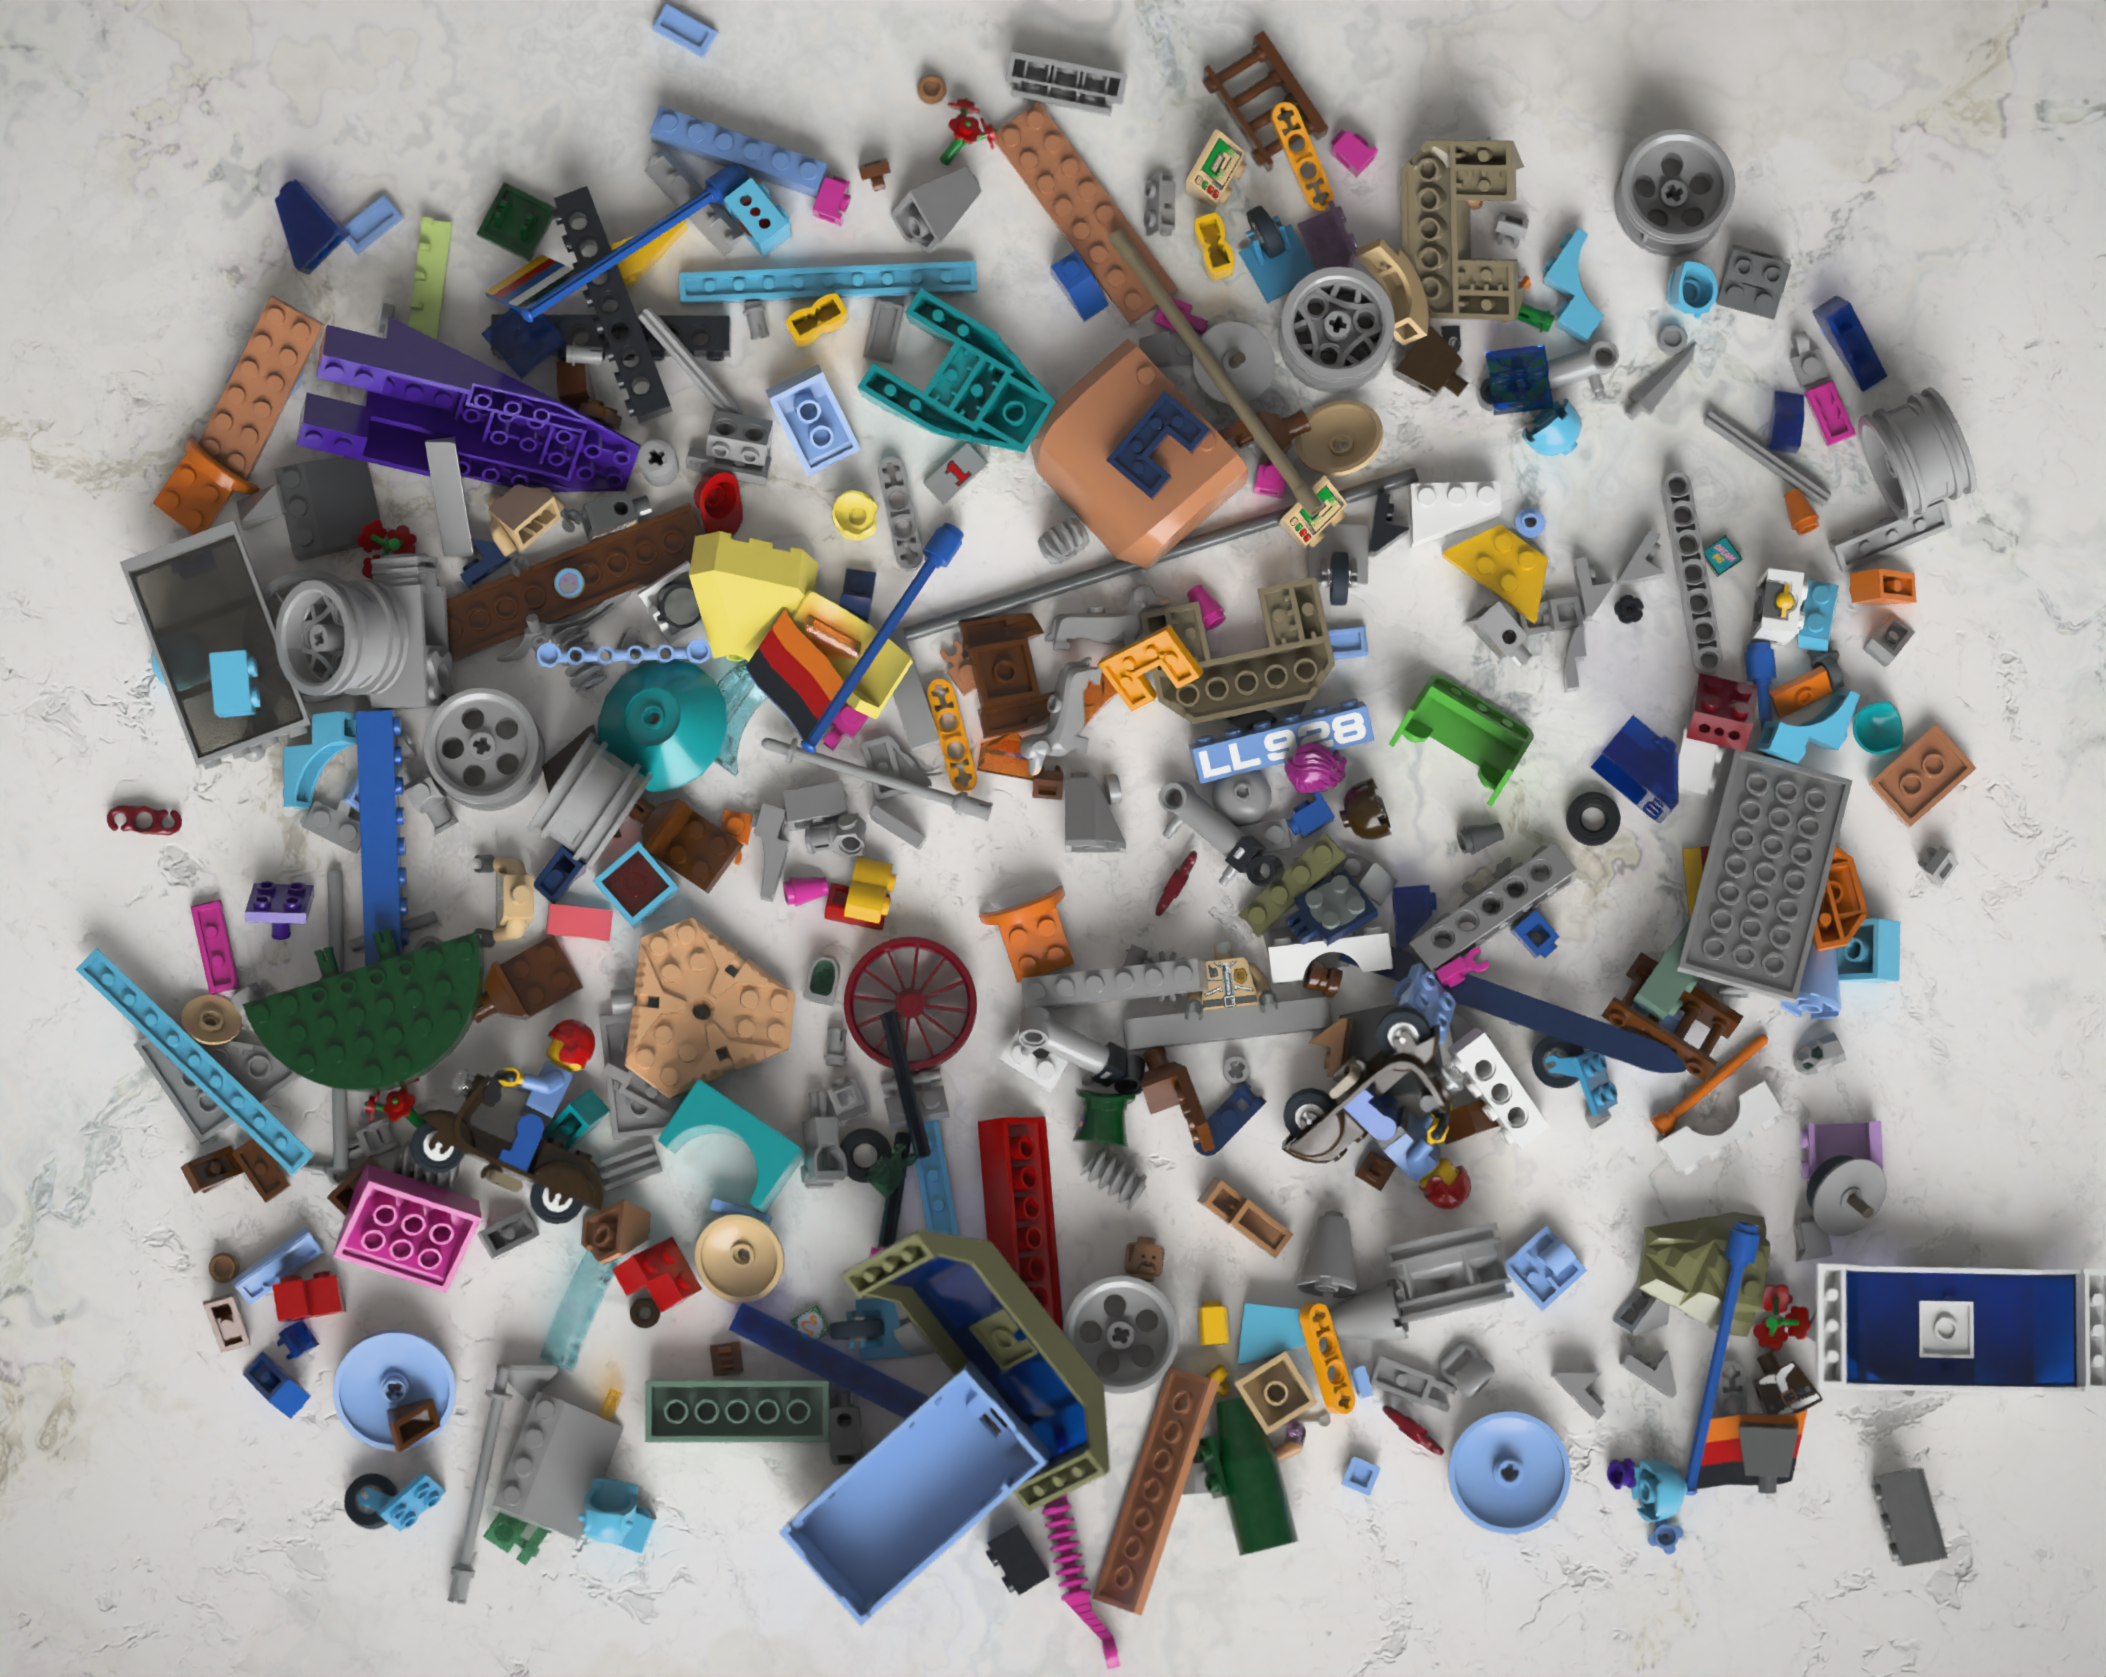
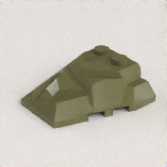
M1731 1212L1713 1217H1702L1684 1222L1679 1221L1645 1227L1636 1288L1668 1306H1674L1683 1311L1684 1315L1708 1325V1328L1717 1332L1732 1266L1729 1264L1730 1259L1724 1257L1730 1228L1734 1227L1735 1221H1744L1758 1225L1760 1239L1755 1262L1748 1263L1747 1268L1743 1269L1729 1333L1730 1335L1747 1337L1754 1324L1755 1312H1760L1762 1309L1771 1246L1770 1242L1765 1239L1767 1229L1764 1217Z

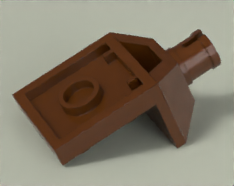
M1302 409L1282 419L1279 414L1262 411L1255 413L1284 454L1291 447L1292 440L1295 437L1312 430ZM1242 420L1218 431L1232 448L1238 446L1239 449H1242L1255 442L1254 437Z
M644 797L639 798L635 804L641 807L644 812L642 813L633 807L629 812V817L643 825L641 828L643 847L659 861L709 894L743 845L696 813L679 798L659 803L657 807L649 803Z
M554 935L502 964L498 961L492 963L484 986L486 992L482 994L478 1007L479 1010L474 1019L478 1024L490 1015L499 1013L502 1016L526 1021L583 988Z
M1164 1047L1150 1048L1143 1054L1148 1071L1144 1073L1140 1083L1150 1114L1180 1105L1194 1144L1200 1142L1204 1153L1215 1149L1207 1120L1186 1066L1174 1061L1169 1062Z

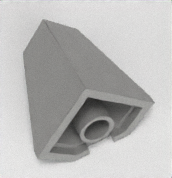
M966 166L910 190L890 215L906 241L910 243L917 241L922 244L923 250L931 253L945 239L982 190L977 177Z
M1085 772L1071 773V778H1065L1066 853L1126 852V842L1096 778L1089 777V773Z

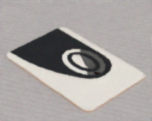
M1439 326L1440 336L1463 360L1462 326Z

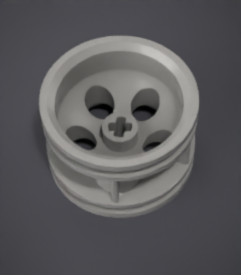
M1669 129L1647 137L1636 146L1628 157L1616 185L1614 208L1620 227L1635 245L1655 255L1676 257L1699 250L1716 235L1731 208L1735 195V176L1732 165L1718 144L1709 137L1692 130ZM1668 158L1677 160L1681 165L1680 174L1673 178L1667 177L1661 169V162ZM1696 177H1703L1708 180L1711 189L1706 194L1696 195L1690 190V181ZM1639 180L1651 182L1654 187V194L1648 198L1640 196L1635 189V183ZM1670 191L1672 195L1678 194L1679 197L1676 202L1673 198H1667ZM1687 210H1695L1700 214L1702 223L1697 226H1688L1682 221L1681 215ZM1651 212H1661L1667 219V225L1662 228L1648 220L1647 215Z
M472 688L454 694L445 700L433 713L424 735V755L430 773L452 799L471 809L496 811L517 804L535 788L543 772L542 766L545 764L546 756L545 744L538 725L528 710L517 699L500 690ZM472 711H479L484 715L482 726L475 730L467 729L464 726L465 716ZM511 720L518 725L517 734L508 740L500 738L497 734L498 725L503 721ZM458 739L462 741L464 751L460 757L456 759L445 757L444 748L450 740ZM483 741H487L490 750L489 752L484 750V754L481 755L476 747L478 744L483 745ZM506 754L514 755L519 761L518 769L510 775L502 774L498 770L497 765L499 758ZM472 766H479L485 771V780L477 787H471L465 782L466 771Z
M1497 1222L1446 1232L1384 1248L1385 1255L1391 1254L1393 1261L1387 1263L1388 1268H1395L1396 1277L1402 1282L1406 1296L1405 1302L1397 1304V1307L1404 1308L1405 1316L1400 1317L1401 1323L1431 1318L1514 1298L1513 1291L1507 1292L1506 1284L1511 1283V1280L1507 1275L1500 1245L1501 1238H1494L1493 1230L1498 1229Z
M1131 1276L1107 1277L1086 1287L1072 1302L1065 1317L1063 1334L1104 1384V1392L1112 1394L1134 1393L1151 1386L1159 1380L1169 1369L1176 1356L1180 1337L1178 1319L1167 1297L1152 1284ZM1110 1295H1119L1126 1303L1124 1313L1118 1317H1111L1104 1310V1301ZM1151 1310L1156 1313L1158 1325L1153 1331L1144 1332L1137 1327L1136 1317L1139 1312ZM1087 1321H1094L1101 1327V1337L1095 1343H1087L1080 1337L1079 1329ZM1118 1327L1121 1331L1127 1329L1129 1336H1126L1128 1341L1125 1344H1122L1121 1341L1114 1342L1112 1336L1115 1335L1114 1329ZM1140 1345H1146L1153 1350L1154 1360L1148 1367H1139L1132 1360L1133 1350ZM1105 1352L1115 1354L1119 1360V1367L1113 1374H1104L1097 1367L1098 1357Z

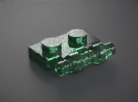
M499 1512L483 1535V1538L507 1554L516 1544L522 1549L516 1560L526 1566L531 1557H536L540 1549L538 1547L546 1535L552 1532L537 1527L530 1539L526 1540L521 1534L529 1523Z

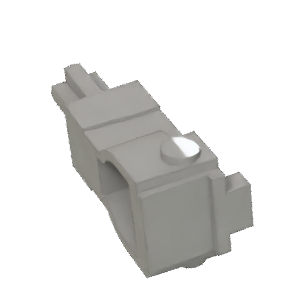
M809 1092L810 1119L802 1121L806 1156L804 1158V1165L800 1166L801 1181L805 1183L807 1189L833 1187L834 1183L845 1180L848 1177L846 1157L838 1143V1118L828 1117L826 1092ZM821 1150H823L824 1169H830V1171H818L817 1156Z

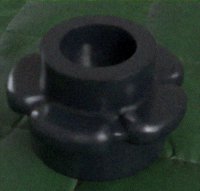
M1624 595L1620 598L1619 602H1616L1614 612L1622 623H1636L1643 616L1642 609L1644 606L1639 598H1633L1632 595ZM1631 607L1632 611L1628 612L1626 608Z

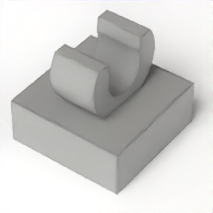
M1501 212L1496 227V232H1499L1497 244L1501 245L1503 237L1509 235L1514 239L1512 248L1516 249L1520 238H1525L1529 220Z
M627 627L623 630L617 649H627L633 645L649 648L650 645L637 641L640 633L639 630ZM630 651V657L632 654L639 656L638 651Z
M1940 846L1938 850L1928 847L1927 851L1932 856V859L1929 863L1919 859L1917 863L1927 874L1931 882L1942 887L1959 863L1952 853L1944 847Z

